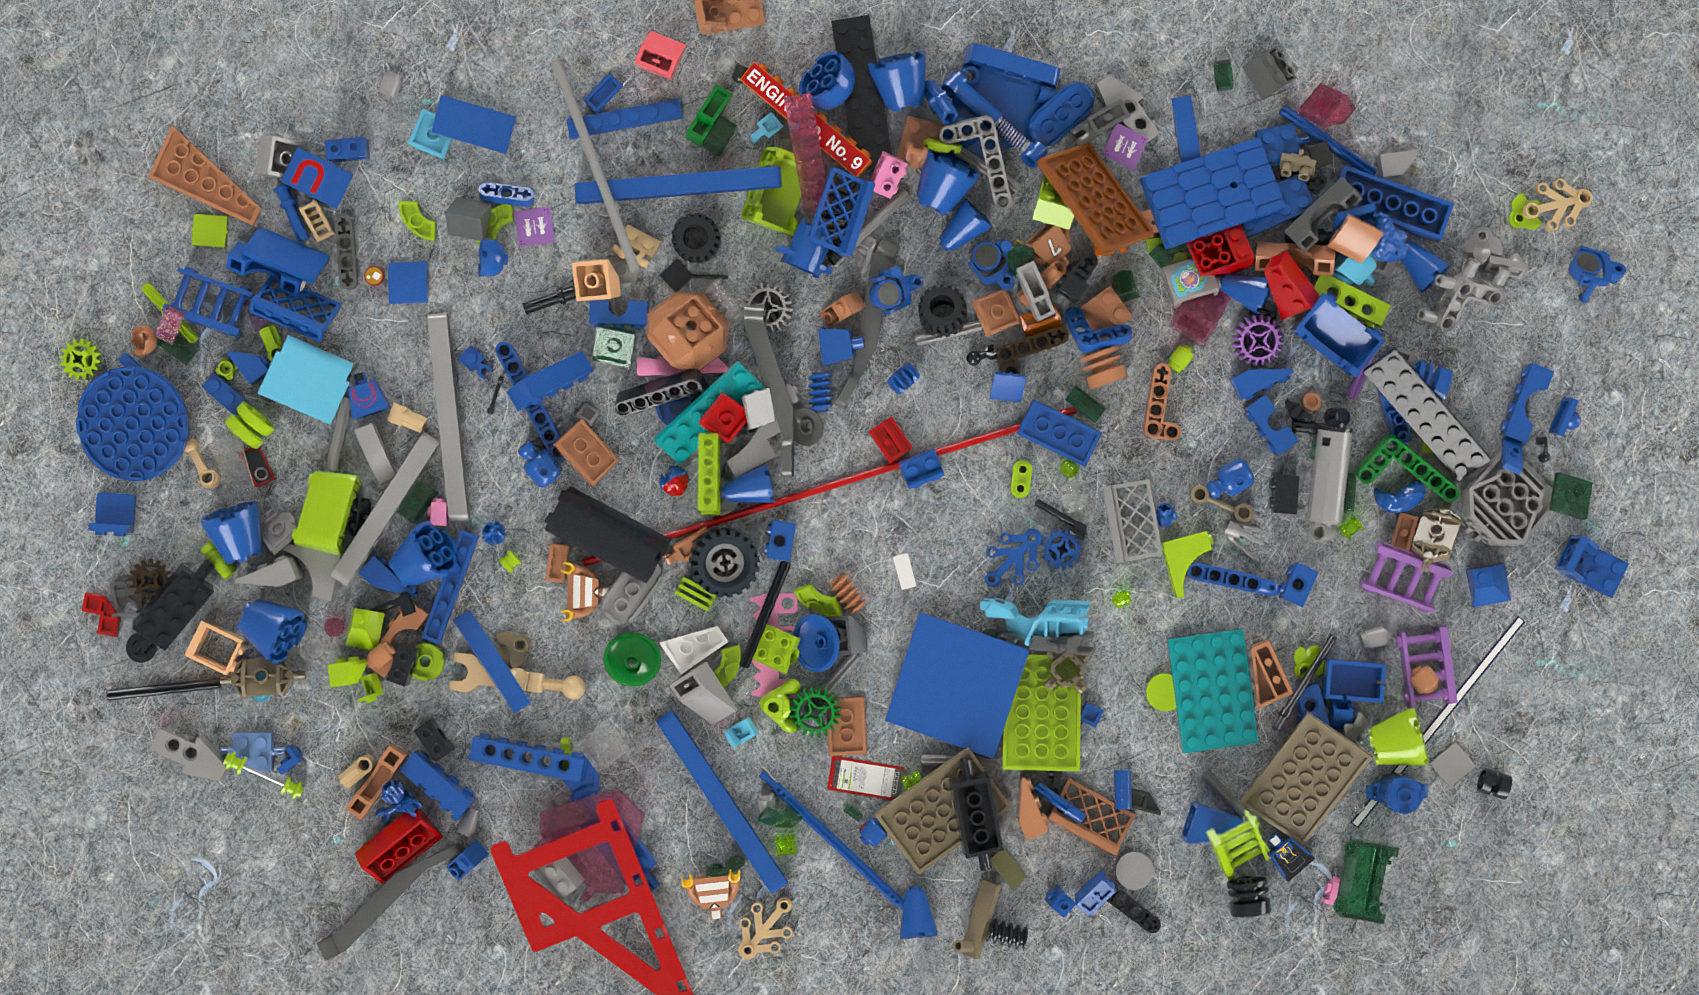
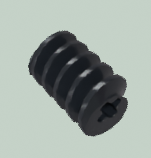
M994 919L989 925L986 942L992 937L993 944L1000 939L1001 946L1007 941L1008 948L1015 943L1016 950L1022 945L1024 951L1028 938V928L1024 927L1021 931L1020 925L1017 924L1013 929L1012 923H1009L1006 927L1005 921H1001L998 925V919Z

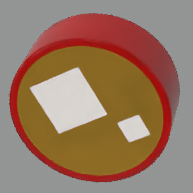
M372 266L365 271L364 278L368 284L378 286L384 281L385 275L382 269Z

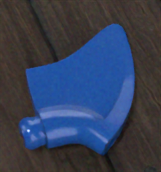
M584 751L580 753L583 754V757L588 758L585 780L575 782L563 779L565 785L573 792L570 795V800L574 803H578L579 800H582L588 794H598L599 790L597 768Z

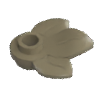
M504 631L497 634L496 638L502 644L497 649L503 660H510L512 668L520 666L525 660V653L531 647L529 638L524 635L517 636L512 631ZM519 641L524 642L525 646L523 648L518 646Z

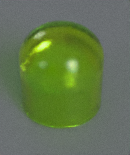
M1066 459L1060 464V471L1068 479L1075 477L1079 472V467L1070 459Z
M1126 590L1112 596L1113 605L1116 608L1130 605V594Z

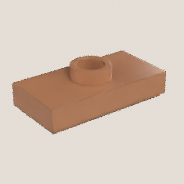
M550 543L545 581L565 583L566 574L560 570H567V565L562 564V562H568L570 545Z

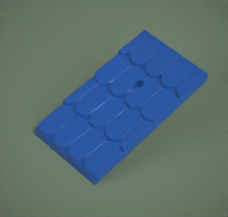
M1260 137L1173 165L1139 179L1165 250L1286 208L1267 155L1262 147Z

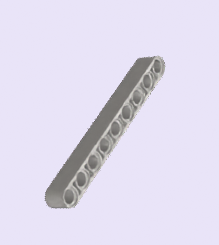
M426 432L420 436L336 565L331 577L347 587L352 583L441 445L439 440Z

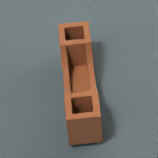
M1261 241L1257 243L1255 271H1264L1271 257L1287 251L1296 264L1308 267L1314 275L1333 276L1336 251L1328 246L1313 245L1304 253L1293 243Z
M413 601L416 612L403 617L400 607L398 610L400 612L397 619L393 618L387 626L390 629L386 635L383 633L380 636L379 644L388 641L393 646L396 636L405 629H421L430 612ZM394 657L381 669L377 667L373 669L369 664L367 666L382 677H387Z
M394 743L389 745L370 777L354 795L345 809L360 820L365 818L381 796L383 785L393 779L409 754Z

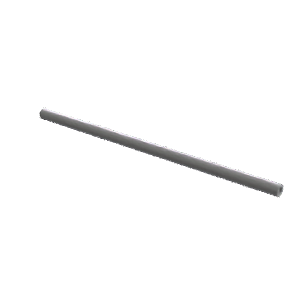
M555 59L551 63L629 269L631 273H636L640 271L633 249L561 60Z

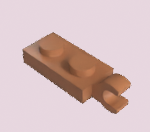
M706 526L674 544L673 548L675 551L664 555L666 563L671 565L678 559L682 563L688 561L689 557H692V553H690L691 548L696 546L695 541L697 539L700 540L705 532L709 533Z

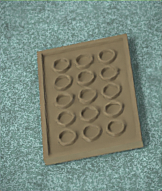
M1307 712L1241 798L1240 803L1304 846L1372 759V755Z
M969 747L963 749L874 813L918 874L924 872L961 845L949 779L962 776L959 760L964 758L966 762L965 757L972 758L974 773L986 771ZM990 777L997 817L999 818L1010 810L1012 806Z

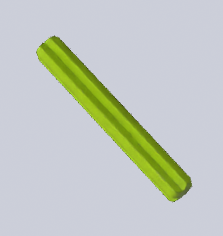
M146 283L141 287L144 294L190 343L193 344L199 339V336L183 319L162 311L164 304L169 303L150 283Z

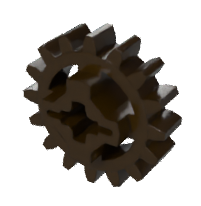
M150 558L148 563L142 560V566L135 564L134 566L137 570L130 571L134 575L128 579V581L134 583L130 586V589L136 588L134 594L141 593V599L148 596V600L151 601L153 596L170 578L168 574L171 571L165 570L166 564L160 565L161 560H157L155 563H153V558ZM146 567H154L156 570L149 571ZM155 575L153 582L146 584L149 579L148 577ZM161 575H163V584L160 582ZM138 576L141 577V584H140V585H139V582H138ZM147 588H153V589L156 590V591H155V592H148V591H145V589H147Z

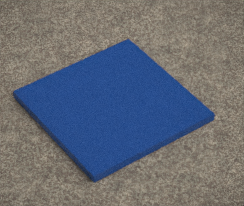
M920 612L885 721L964 749L969 747L972 752L994 759L1030 649Z

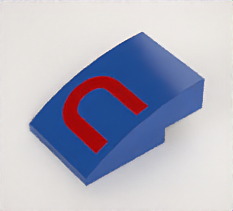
M297 147L280 182L337 209L354 174Z

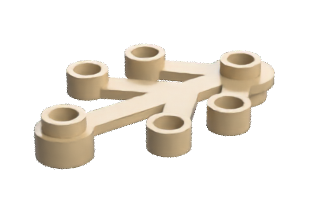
M1559 178L1553 181L1552 187L1556 191L1563 190L1572 196L1565 198L1550 189L1546 183H1540L1536 185L1535 192L1538 195L1544 194L1554 201L1541 205L1531 202L1523 207L1522 212L1527 219H1533L1542 212L1557 209L1552 219L1545 224L1546 230L1553 232L1558 229L1559 222L1567 207L1574 205L1570 215L1562 220L1563 225L1566 228H1570L1576 224V218L1581 209L1591 204V192L1586 189L1576 190L1568 185L1564 179ZM1557 182L1561 183V188L1557 186ZM1540 186L1544 188L1543 192L1540 191ZM1567 219L1571 220V225L1568 224ZM1550 223H1553L1554 229L1550 227Z
M786 896L780 897L777 900V908L764 924L762 922V904L760 902L752 904L751 911L754 913L756 934L752 939L749 932L750 919L748 917L740 919L739 926L742 928L743 942L739 945L738 952L743 959H752L757 953L761 952L776 954L780 951L781 945L777 941H772L770 944L757 945L761 939L774 937L788 939L792 936L793 930L789 926H785L782 929L769 930L782 913L790 911L792 907L790 898ZM786 902L788 907L783 909L780 904ZM759 905L761 909L760 911H755L753 907ZM747 920L749 924L748 926H743L741 922ZM788 929L791 933L787 936L784 935L783 931ZM776 944L779 948L772 950L771 946ZM750 947L752 951L746 953L744 949Z

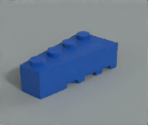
M418 750L415 751L401 767L400 771L416 786L421 787L422 785L424 787L423 791L427 796L438 799V806L444 811H451L453 813L451 817L457 821L477 799L474 797L475 793L468 787L463 788L455 776L447 775L444 772L445 769L440 764L431 762L429 760L430 756L422 750L420 752Z

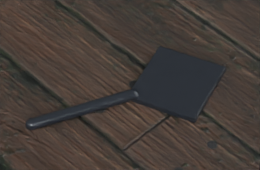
M678 259L660 274L661 278L675 292H678L692 278L728 279L727 275L691 274Z

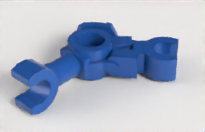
M404 790L405 796L402 801L388 808H378L376 810V817L384 815L382 823H387L390 820V815L396 811L406 812L414 817L416 816L414 813L415 809H422L423 806L415 800L416 797L410 791Z

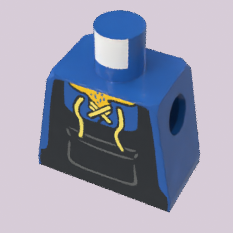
M1275 833L1268 839V842L1273 846V849L1268 854L1281 876L1287 882L1315 859L1313 855L1289 836L1282 840Z

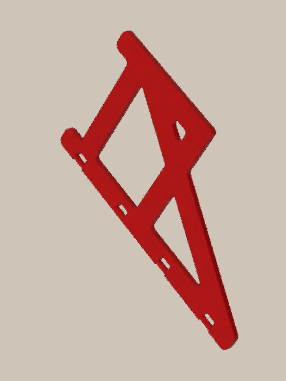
M608 798L597 803L596 811L600 818L598 823L521 854H513L509 843L504 840L491 846V855L533 952H538L572 937H578L655 995H694L614 800ZM616 819L620 830L614 831L610 822ZM608 841L627 883L629 893L579 913L531 878L528 873ZM637 873L642 881L638 885L635 884L633 876ZM541 913L547 914L554 919V923L544 926L539 915ZM632 913H639L660 963V969L656 970L601 930V926ZM661 927L664 937L658 938L655 929ZM682 980L686 990L680 991L677 982Z

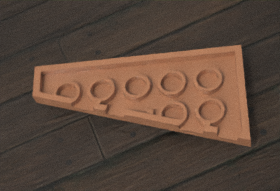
M171 126L148 178L255 226L262 208L174 126Z

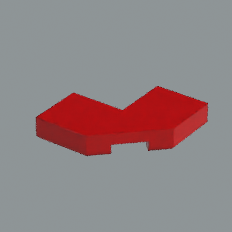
M85 592L82 611L100 615L97 634L118 637L121 617H112V614L117 611L107 596Z

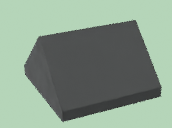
M456 197L445 211L448 235L482 241V238L486 239L493 204Z

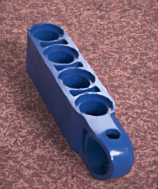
M1192 562L1186 572V575L1193 580L1267 596H1276L1280 590V586L1274 581L1261 579L1252 574ZM1194 566H1198L1200 569V573L1196 577L1191 574V569ZM1212 570H1216L1219 574L1218 578L1214 581L1210 579V572ZM1231 574L1237 576V582L1233 585L1228 581ZM1250 578H1254L1256 581V585L1252 589L1247 585Z

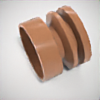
M1118 346L1092 351L1079 359L1081 364L1088 361L1090 363L1089 366L1082 368L1083 371H1093V374L1086 378L1090 390L1128 377L1124 365L1115 366L1114 364L1115 361L1121 358V355L1114 357L1111 355V353L1119 350Z

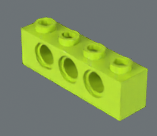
M1317 275L1313 283V287L1319 293V296L1322 293L1327 294L1328 289L1333 290L1338 306L1356 320L1363 322V325L1369 329L1381 327L1391 305L1329 275ZM1345 298L1352 300L1351 307L1345 304ZM1363 306L1369 308V315H1365L1362 312Z

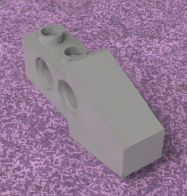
M1108 75L1096 84L1095 88L1104 108L1120 99L1124 105L1129 104L1134 108V112L1129 113L1130 117L1120 122L1121 125L1147 137V143L1160 134L1158 124L1154 120H1150L1146 107L1143 104H1139L1144 98L1143 95L1111 75ZM1135 121H1143L1145 127L1138 129L1135 126Z
M172 726L159 728L150 750L185 765L182 770L184 774L215 781H222L226 778L229 769L226 770V765L223 764L225 758L220 755L219 751L205 736H200L195 741L194 736L189 734L182 735L177 732L178 729ZM174 739L179 742L178 749H175L172 746V741ZM191 747L196 749L197 754L195 757L190 755L189 750Z

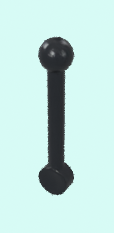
M499 376L491 405L487 408V413L490 415L494 413V405L504 380L503 376Z

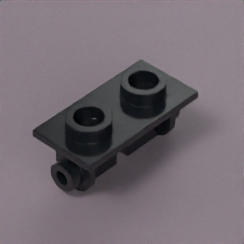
M356 497L352 503L350 511L353 513L352 520L349 521L348 527L352 536L357 535V532H359L366 519H362L363 515H370L371 502L369 498H362V502H360V498Z

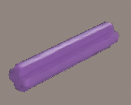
M1374 356L1370 359V361L1364 368H1366L1372 363ZM1364 370L1357 377L1353 378L1347 392L1349 398L1357 399L1366 378Z

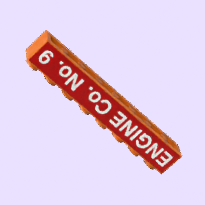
M753 62L740 80L852 175L860 178L873 163L870 159L872 155L864 148L860 151L855 147L857 142L849 136L847 138L840 134L842 130L835 124L830 126L826 122L828 118L820 111L816 114L811 110L813 106L805 100H799L797 98L799 94L791 87L786 89L782 85L784 81L776 74L772 77L768 73L770 69L763 63L758 65Z

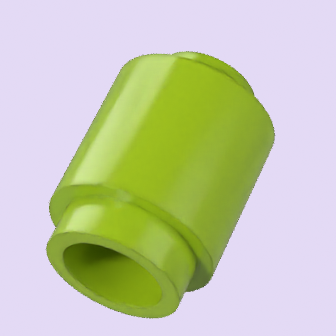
M1185 344L1183 346L1178 345L1168 359L1167 365L1177 373L1184 371L1194 357L1192 354L1193 350Z

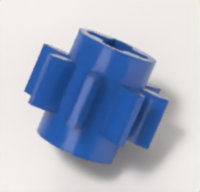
M1162 503L1157 506V520L1161 527H1168L1172 525V520H1177L1175 507L1168 503Z
M497 521L494 524L487 523L482 529V534L484 535L482 539L491 546L494 543L500 544L506 537L504 532L506 528Z
M390 780L386 782L381 789L383 794L381 798L386 803H399L405 796L403 791L404 785L400 781Z

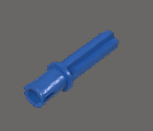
M1041 782L1035 786L1034 791L1062 810L1063 815H1068L1078 824L1086 817V813L1076 808L1073 802H1067Z

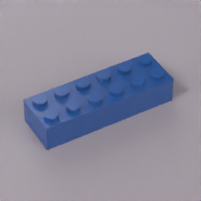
M1348 166L1340 168L1336 182L1343 177L1363 198L1354 208L1374 203L1376 211L1371 220L1375 221L1376 215L1382 212L1385 215H1389L1392 225L1396 229L1434 242L1442 240L1454 203Z

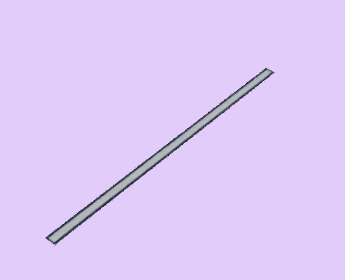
M1517 616L1457 690L1458 703H1447L1423 732L1425 745L1525 623L1523 619ZM1397 765L1391 773L1397 772L1402 774L1409 765ZM1369 799L1351 823L1359 828L1379 802Z

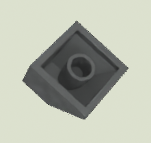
M851 616L826 617L834 625L839 637L838 655L868 652L866 632Z

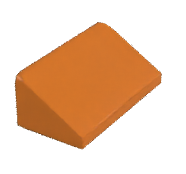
M1053 304L1056 313L1041 321H1035L1032 312L1019 316L1026 338L1062 326L1055 304Z

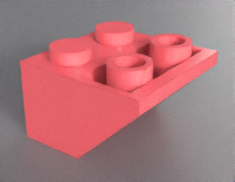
M650 31L641 45L635 64L641 69L672 81L687 45Z

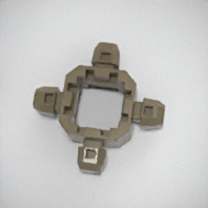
M1047 651V656L1050 660L1053 659L1054 662L1049 666V673L1052 678L1049 677L1044 682V686L1048 690H1052L1057 686V683L1062 688H1069L1073 684L1075 686L1074 689L1078 693H1083L1087 689V685L1083 680H1080L1085 674V667L1082 665V662L1085 663L1090 658V655H1077L1076 657L1071 652H1065L1060 656L1055 651ZM1066 658L1071 660L1079 671L1067 683L1063 681L1055 670V667Z

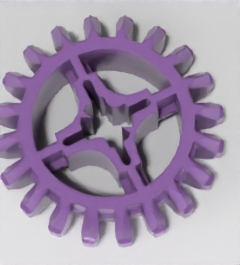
M1252 314L1251 321L1245 317V324L1238 323L1241 329L1234 328L1238 336H1232L1233 340H1237V342L1232 343V346L1239 347L1234 351L1235 354H1240L1239 359L1244 360L1246 358L1245 363L1250 364L1252 361L1254 366H1257L1259 360L1263 366L1265 365V359L1271 363V356L1278 357L1275 351H1282L1278 344H1284V341L1279 339L1284 336V333L1279 332L1282 329L1280 325L1275 326L1277 324L1276 320L1270 322L1271 317L1267 315L1264 319L1263 314L1258 315L1257 319ZM1256 325L1266 326L1258 332H1253L1250 329ZM1270 331L1272 333L1271 346L1266 341ZM1245 334L1250 339L1246 349L1243 344ZM1252 334L1256 337L1258 336L1264 346L1260 343L1258 344ZM1257 348L1265 350L1262 354H1250L1252 350L1255 351Z

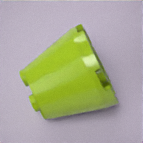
M1415 707L1406 709L1368 728L1369 740L1374 750L1376 765L1423 766L1429 764L1424 737Z

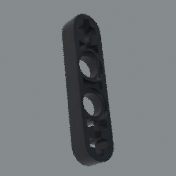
M1114 885L1118 892L1114 894L1112 900L1108 899L1107 902L1147 932H1158L1161 927L1158 917ZM1118 896L1126 897L1125 905L1119 906L1116 904ZM1135 907H1139L1142 910L1141 916L1137 918L1131 915V911ZM1146 913L1149 914L1146 916L1147 919H1149L1150 921L1156 920L1155 928L1150 927L1149 929V924L1145 920H1143Z

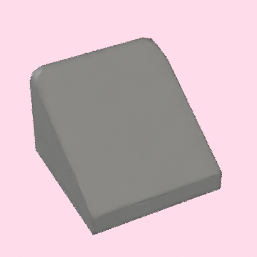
M1375 258L1374 261L1377 267L1373 272L1389 279L1397 261L1386 262Z
M585 402L574 416L573 423L582 418L592 428L601 412Z

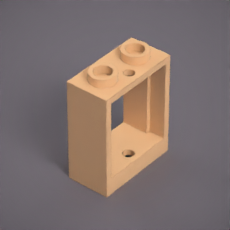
M202 620L185 656L224 675H229L232 672L234 673L239 663L237 661L240 655L245 653L248 639L208 620ZM210 629L238 642L227 666L199 653Z

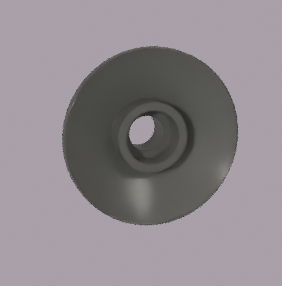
M810 408L796 410L793 413V439L803 446L816 444L821 439L824 431L820 415Z

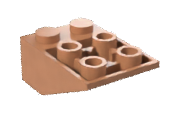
M1020 774L1017 820L1028 841L1048 832L1046 826H1049V822L1044 812L1040 813L1039 808L1042 806L1036 794L1032 795L1031 793L1034 788L1030 779Z

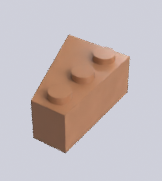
M1269 638L1251 645L1258 709L1293 694V689Z

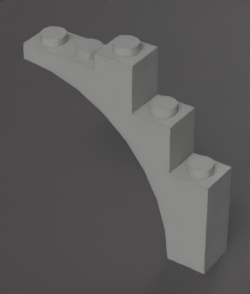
M786 385L792 405L799 402L797 397L801 395L796 386ZM777 419L765 424L764 427L759 426L751 441L738 454L727 460L735 478L777 457L775 453L778 450L774 442L769 443L768 439L781 433Z

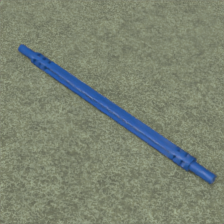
M765 771L761 772L759 777L772 788L771 791L799 815L890 900L896 908H900L903 911V897L804 807L781 783H777Z

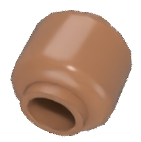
M1419 665L1411 671L1413 675L1410 677V682L1420 694L1426 693L1428 695L1439 686L1437 684L1439 678L1429 666L1421 667Z

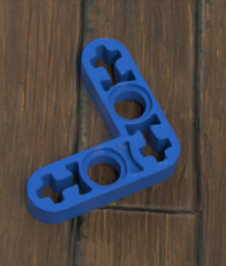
M1070 307L1065 312V322L1078 348L1083 352H1092L1128 343L1132 339V328L1129 325L1120 324L1092 331L1081 309ZM1081 327V328H1084L1085 330L1082 331V332H1079V331H1077V330H1075V329ZM1108 336L1110 339L1102 340L1101 337Z

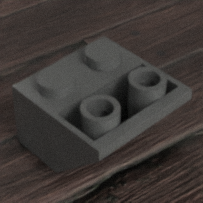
M1277 46L1258 55L1242 67L1262 99L1297 79L1294 70L1288 65L1284 54Z

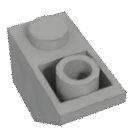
M1405 147L1400 149L1401 152H1393V149L1381 151L1382 154L1376 157L1379 177L1388 179L1403 175L1419 154V149L1412 150V147Z

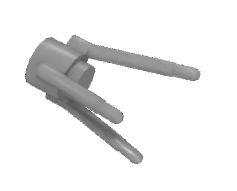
M867 236L859 245L855 246V249L859 246V251L865 255L859 275L865 272L871 254L877 245V241L870 236ZM842 256L834 266L838 267L847 257Z
M1230 520L1223 533L1227 535L1226 539L1234 543L1247 556L1257 562L1258 559L1234 538L1239 539L1241 535L1263 545V541L1243 532V528L1262 532L1263 529L1241 523L1237 520L1235 522Z

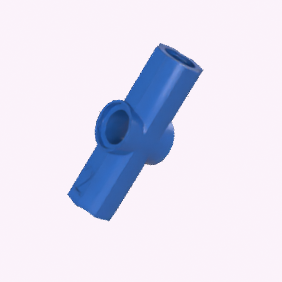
M925 81L924 97L927 99L934 114L937 113L944 124L951 125L955 123L958 114L945 90H941L935 81Z

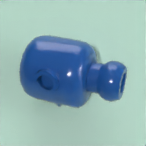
M527 441L518 449V454L527 460L524 464L525 472L537 486L546 487L560 476L561 466L554 460L557 457L550 455L548 450L542 449L537 452L534 443L531 441Z
M1239 458L1221 467L1217 472L1218 479L1208 482L1206 487L1212 498L1220 497L1224 491L1230 496H1234L1244 492L1246 488L1253 485L1255 478L1247 463Z

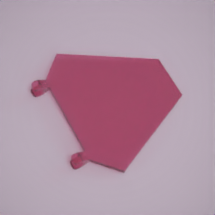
M618 787L541 811L539 813L541 839L532 849L598 823L600 818L596 811V805L598 802L610 798L616 804L635 851L645 814ZM616 819L610 822L614 831L620 830ZM608 841L567 856V859L585 879L584 882L590 887L581 896L583 901L587 902L595 893H623L626 881Z

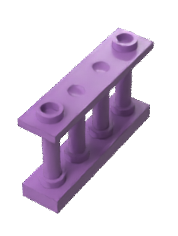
M1377 540L1374 548L1379 557L1369 580L1360 579L1363 590L1372 594L1377 592L1408 603L1425 613H1428V611L1435 613L1436 609L1430 602L1440 579L1443 577L1450 578L1452 574L1450 566L1440 562H1432L1429 571L1432 572L1433 577L1423 600L1415 598L1412 595L1423 572L1421 567L1424 560L1417 554ZM1391 557L1396 559L1397 564L1387 587L1376 584L1385 560ZM1408 563L1413 565L1415 570L1404 594L1394 590L1404 565Z
M1436 626V631L1433 634L1406 637L1405 632H1397L1398 636L1395 638L1397 648L1400 649L1405 686L1403 700L1407 708H1414L1417 701L1440 698L1449 704L1458 703L1447 626ZM1432 641L1438 644L1436 653L1408 655L1407 645ZM1434 660L1440 662L1441 669L1435 672L1440 681H1443L1441 691H1434L1428 695L1426 693L1414 694L1413 685L1410 682V677L1412 676L1410 664Z

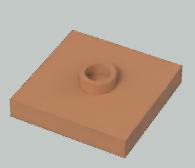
M1001 289L972 301L986 337L1021 323L1010 295L1006 290Z

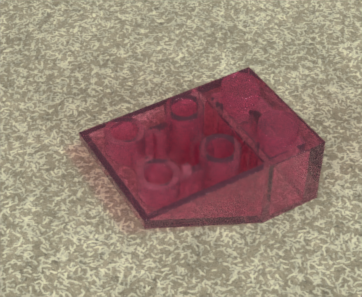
M1219 290L1216 296L1210 293L1184 301L1169 327L1198 345L1203 346L1215 329L1231 297Z

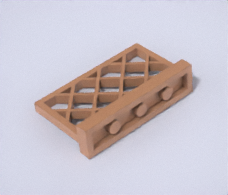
M1068 778L1060 793V797L1063 798L1065 795V800L1069 803L1070 800L1080 797L1083 808L1079 810H1084L1087 822L1078 824V822L1067 815L1057 811L1055 805L1047 815V820L1104 852L1116 856L1136 815L1128 810H1118L1120 812L1115 813V803ZM1070 784L1077 787L1078 796L1069 798L1067 789ZM1090 794L1094 797L1096 805L1086 807L1083 796ZM1108 804L1111 807L1112 814L1102 816L1100 805ZM1097 807L1100 818L1090 820L1087 809ZM1124 813L1129 816L1127 823L1119 826L1116 815ZM1113 816L1116 827L1107 830L1104 819ZM1101 820L1104 831L1096 833L1092 829L1091 822ZM1117 829L1119 839L1114 843L1109 839L1108 832Z

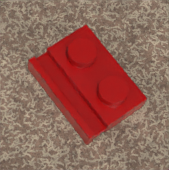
M892 416L868 432L889 464L913 448Z

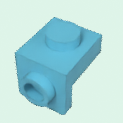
M750 717L731 726L724 733L727 741L735 748L756 736L759 732Z

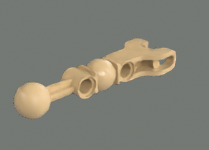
M465 653L453 654V660L464 664L467 667L468 674L462 681H451L449 683L450 690L472 692L481 685L496 687L476 655ZM521 668L509 669L524 691L543 693V689L563 692L566 698L577 700L584 695L586 690L584 680L576 675L569 676L565 680L545 678L546 674L526 672Z

